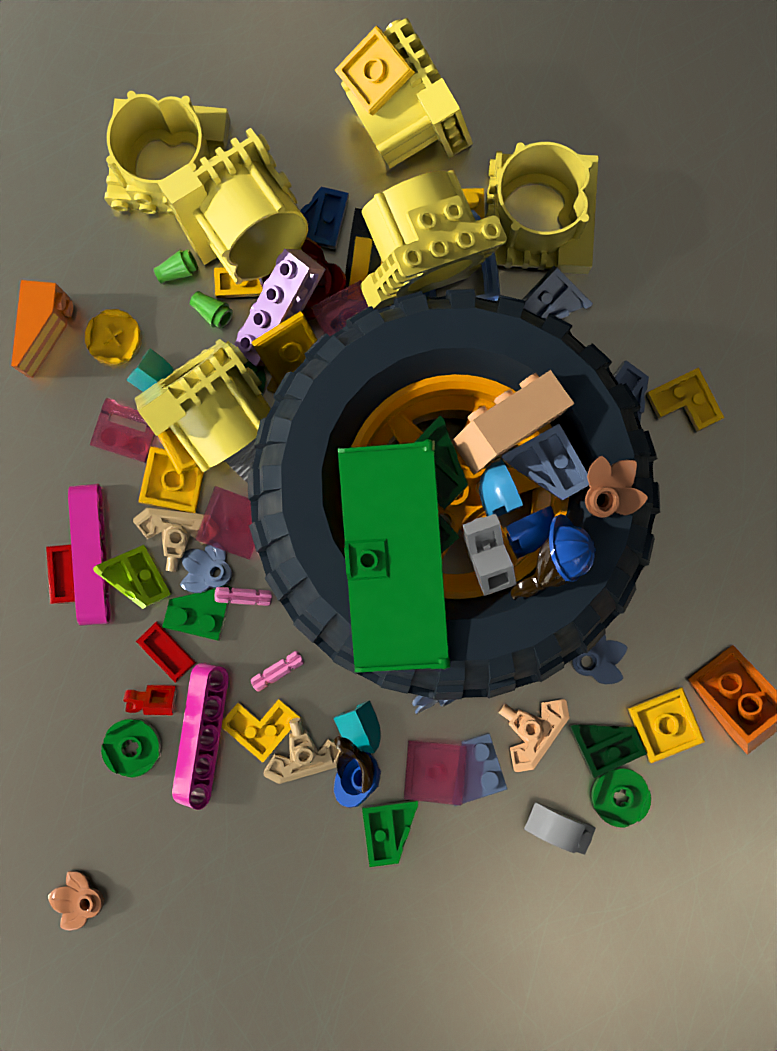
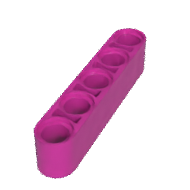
M100 484L69 486L68 504L77 622L80 626L110 623L111 618L109 583L93 570L96 565L107 561Z
M207 663L197 664L191 672L172 796L177 803L195 810L206 807L211 797L229 675L225 668Z

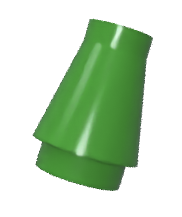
M180 249L162 264L155 267L154 273L162 284L166 281L193 276V272L198 270V265L189 249L184 251Z
M200 291L195 292L190 299V305L213 328H224L232 318L233 310L229 308V304L207 296Z

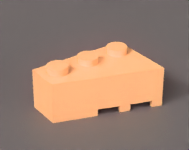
M551 370L540 377L537 373L530 375L519 384L522 389L515 393L511 389L505 391L494 400L495 406L487 410L484 405L467 417L470 423L451 442L473 475L481 471L490 461L498 456L501 457L510 448L525 438H529L558 418L574 404Z

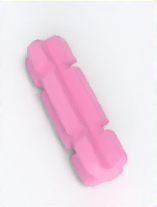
M216 587L214 595L215 601L219 603H228L230 601V603L255 605L257 603V605L269 606L272 600V594L269 590H258L256 592V589L231 588L229 590V587Z
M294 651L286 656V660L282 659L265 669L263 674L259 673L252 677L250 681L253 688L259 692L268 687V683L276 682L289 674L291 669L294 668L295 670L303 665L304 660L300 653Z

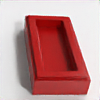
M71 544L46 547L50 604L75 602Z
M158 621L136 641L175 683L197 663Z

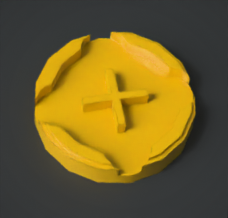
M106 309L88 322L85 330V344L90 354L100 363L109 366H119L131 361L138 354L142 344V331L137 321L127 312L119 309Z

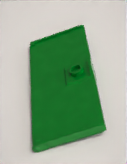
M430 439L408 444L338 449L345 537V564L349 589L355 672L427 668L447 669L451 667L448 652L434 456L435 441Z

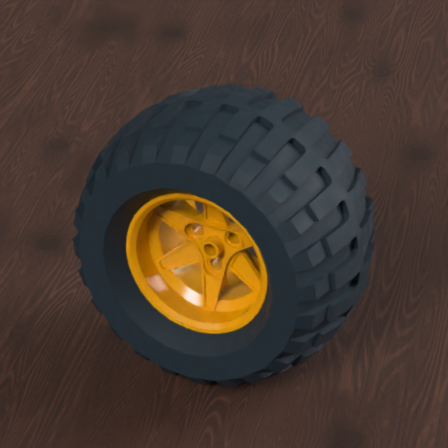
M475 289L446 290V296L426 297L422 291L395 298L393 305L383 309L374 310L372 306H369L347 319L346 326L331 336L327 333L323 334L305 353L306 358L294 372L290 371L285 374L273 396L275 401L269 414L260 420L254 444L256 454L252 470L248 472V499L251 501L252 524L249 528L256 552L259 553L266 574L265 580L291 617L293 625L312 643H315L334 663L352 673L358 674L384 689L405 694H415L434 700H457L472 697L492 698L515 691V688L546 680L562 670L564 665L583 653H588L606 634L605 629L619 614L626 611L637 590L635 583L643 568L650 563L655 540L654 534H651L655 516L660 513L659 484L654 482L653 463L658 459L649 430L644 431L638 418V410L641 406L626 383L618 384L609 368L612 361L593 343L585 347L570 332L573 325L549 313L547 318H542L524 308L525 300L499 295L498 301L476 297V292H474ZM551 370L574 404L558 418L529 438H525L513 446V448L515 449L560 424L587 473L592 463L600 456L606 458L610 465L621 460L636 461V475L632 488L642 491L648 496V499L640 509L632 514L622 515L614 512L608 517H597L592 515L585 505V496L590 489L589 486L564 500H560L516 469L507 468L519 495L529 491L533 492L531 514L552 506L554 516L560 514L567 516L573 526L580 527L589 534L591 540L594 541L596 549L594 562L590 570L581 575L577 581H569L559 587H546L531 597H518L516 600H513L511 596L514 586L484 596L475 572L465 574L443 573L448 652L451 667L447 669L427 668L355 672L349 589L345 564V537L338 449L391 445L395 439L399 444L414 443L423 434L416 424L437 419L439 416L442 418L468 420L464 426L465 428L470 423L467 417L484 405L489 410L496 405L494 400L505 391L511 389L515 393L522 389L519 384L530 375L537 373L540 377ZM456 450L461 469H463L468 486L445 511L438 506V512L440 515H445L450 519L451 528L456 533H458L459 529L464 533L463 524L472 522L480 517H487L480 500V495L475 489L485 469L473 475ZM603 494L597 497V504L599 506L605 502ZM501 526L504 545L514 567L516 583H519L535 574L540 548L517 559ZM446 549V550L442 553V560H443L445 554L447 553L448 549Z

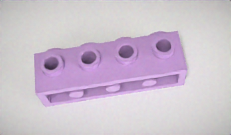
M284 248L283 252L277 257L276 266L270 277L264 282L263 290L257 302L252 305L248 319L238 331V338L234 345L256 367L265 366L251 342L296 313L302 312L325 271V268L302 250Z

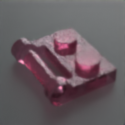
M106 398L90 445L146 463L155 434L138 410L116 404V400ZM114 414L146 424L147 426L145 432L110 422V418Z

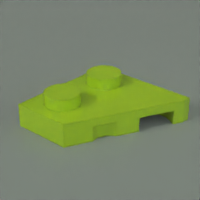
M145 545L102 562L93 568L96 574L142 609L171 595Z

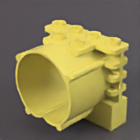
M409 19L393 21L387 26L384 33L414 69L415 74L373 116L365 110L343 81L341 85L390 169L436 140H439L450 159L473 145L461 110L429 57L428 52L422 45L420 38L414 32Z
M129 91L127 93L128 99L114 98L113 115L107 130V146L110 156L106 158L109 176H107L106 180L108 186L104 199L112 209L117 211H128V208L139 209L140 212L146 214L164 211L169 215L175 216L158 185V182L161 180H146L137 177L136 164L143 148L154 140L163 141L171 147L181 143H190L196 148V152L189 163V166L195 172L202 166L200 159L204 156L207 160L217 155L215 150L219 147L224 152L227 151L230 117L227 108L194 106L189 96H183L182 99L170 96L158 101L150 95H136L134 91Z
M251 128L245 131L248 139L239 143L236 137L230 140L232 149L224 152L219 147L215 150L216 156L209 160L205 156L201 158L202 166L195 172L187 164L158 182L184 234L202 263L206 265L218 257L237 285L243 281L255 280L271 274L276 266L277 257L283 252L284 248L302 250L301 247L308 233L307 220L296 206L297 200L289 189L292 186L283 171L278 173L275 170L277 165L268 152L270 147L261 133L256 135Z
M519 142L513 154H502V151H496L495 159L489 160L488 176H490V181L487 189L488 211L486 217L497 216L507 237L506 242L495 251L497 265L505 266V268L515 266L521 267V269H527L528 267L538 268V270L551 269L553 266H556L562 273L588 274L593 263L599 156L580 155L572 149L554 142H536L526 146L524 143ZM542 184L549 186L557 191L564 200V207L558 214V222L562 229L550 232L529 229L517 222L510 215L504 204L516 189L524 185Z
M454 170L448 172L434 171L410 178L384 192L375 194L374 198L362 209V215L383 263L375 272L365 278L360 284V288L368 307L372 306L375 310L394 304L395 298L419 291L426 293L470 277L481 267L480 264L486 258L491 256L499 246L506 242V234L497 216L492 215L475 221Z
M221 339L215 342L216 345L207 350L204 349L201 354L187 361L186 364L173 371L167 378H162L135 397L138 412L154 434L158 436L170 427L202 472L224 461L252 442L257 436L260 420L267 417L271 410V407L258 388L262 384L252 369L249 367L245 368L244 366L248 362L246 357L238 347L229 341L225 343Z

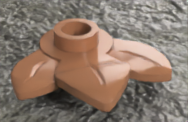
M600 456L592 463L587 475L590 489L585 496L586 508L592 515L602 518L608 517L614 512L629 515L644 505L648 496L642 491L632 488L637 462L634 460H621L610 465L606 458ZM603 494L605 502L599 506L597 504V497Z
M68 871L66 876L67 886L54 889L49 894L48 900L55 911L63 913L60 927L71 931L82 928L88 918L98 915L104 905V898L99 890L91 888L88 878L84 874L77 871ZM86 899L90 902V907L87 906Z

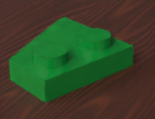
M216 588L203 593H194L169 599L162 627L220 641L229 601L228 603L216 602L214 596Z
M418 800L362 807L369 867L399 864L414 815L418 808Z

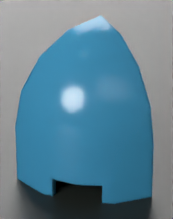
M499 458L489 464L481 475L478 488L486 516L496 514L499 517L522 507V500L503 460Z

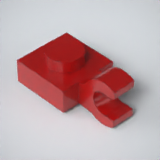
M147 685L146 692L126 690L123 699L124 702H127L125 711L136 713L143 709L144 715H173L177 690L176 686Z

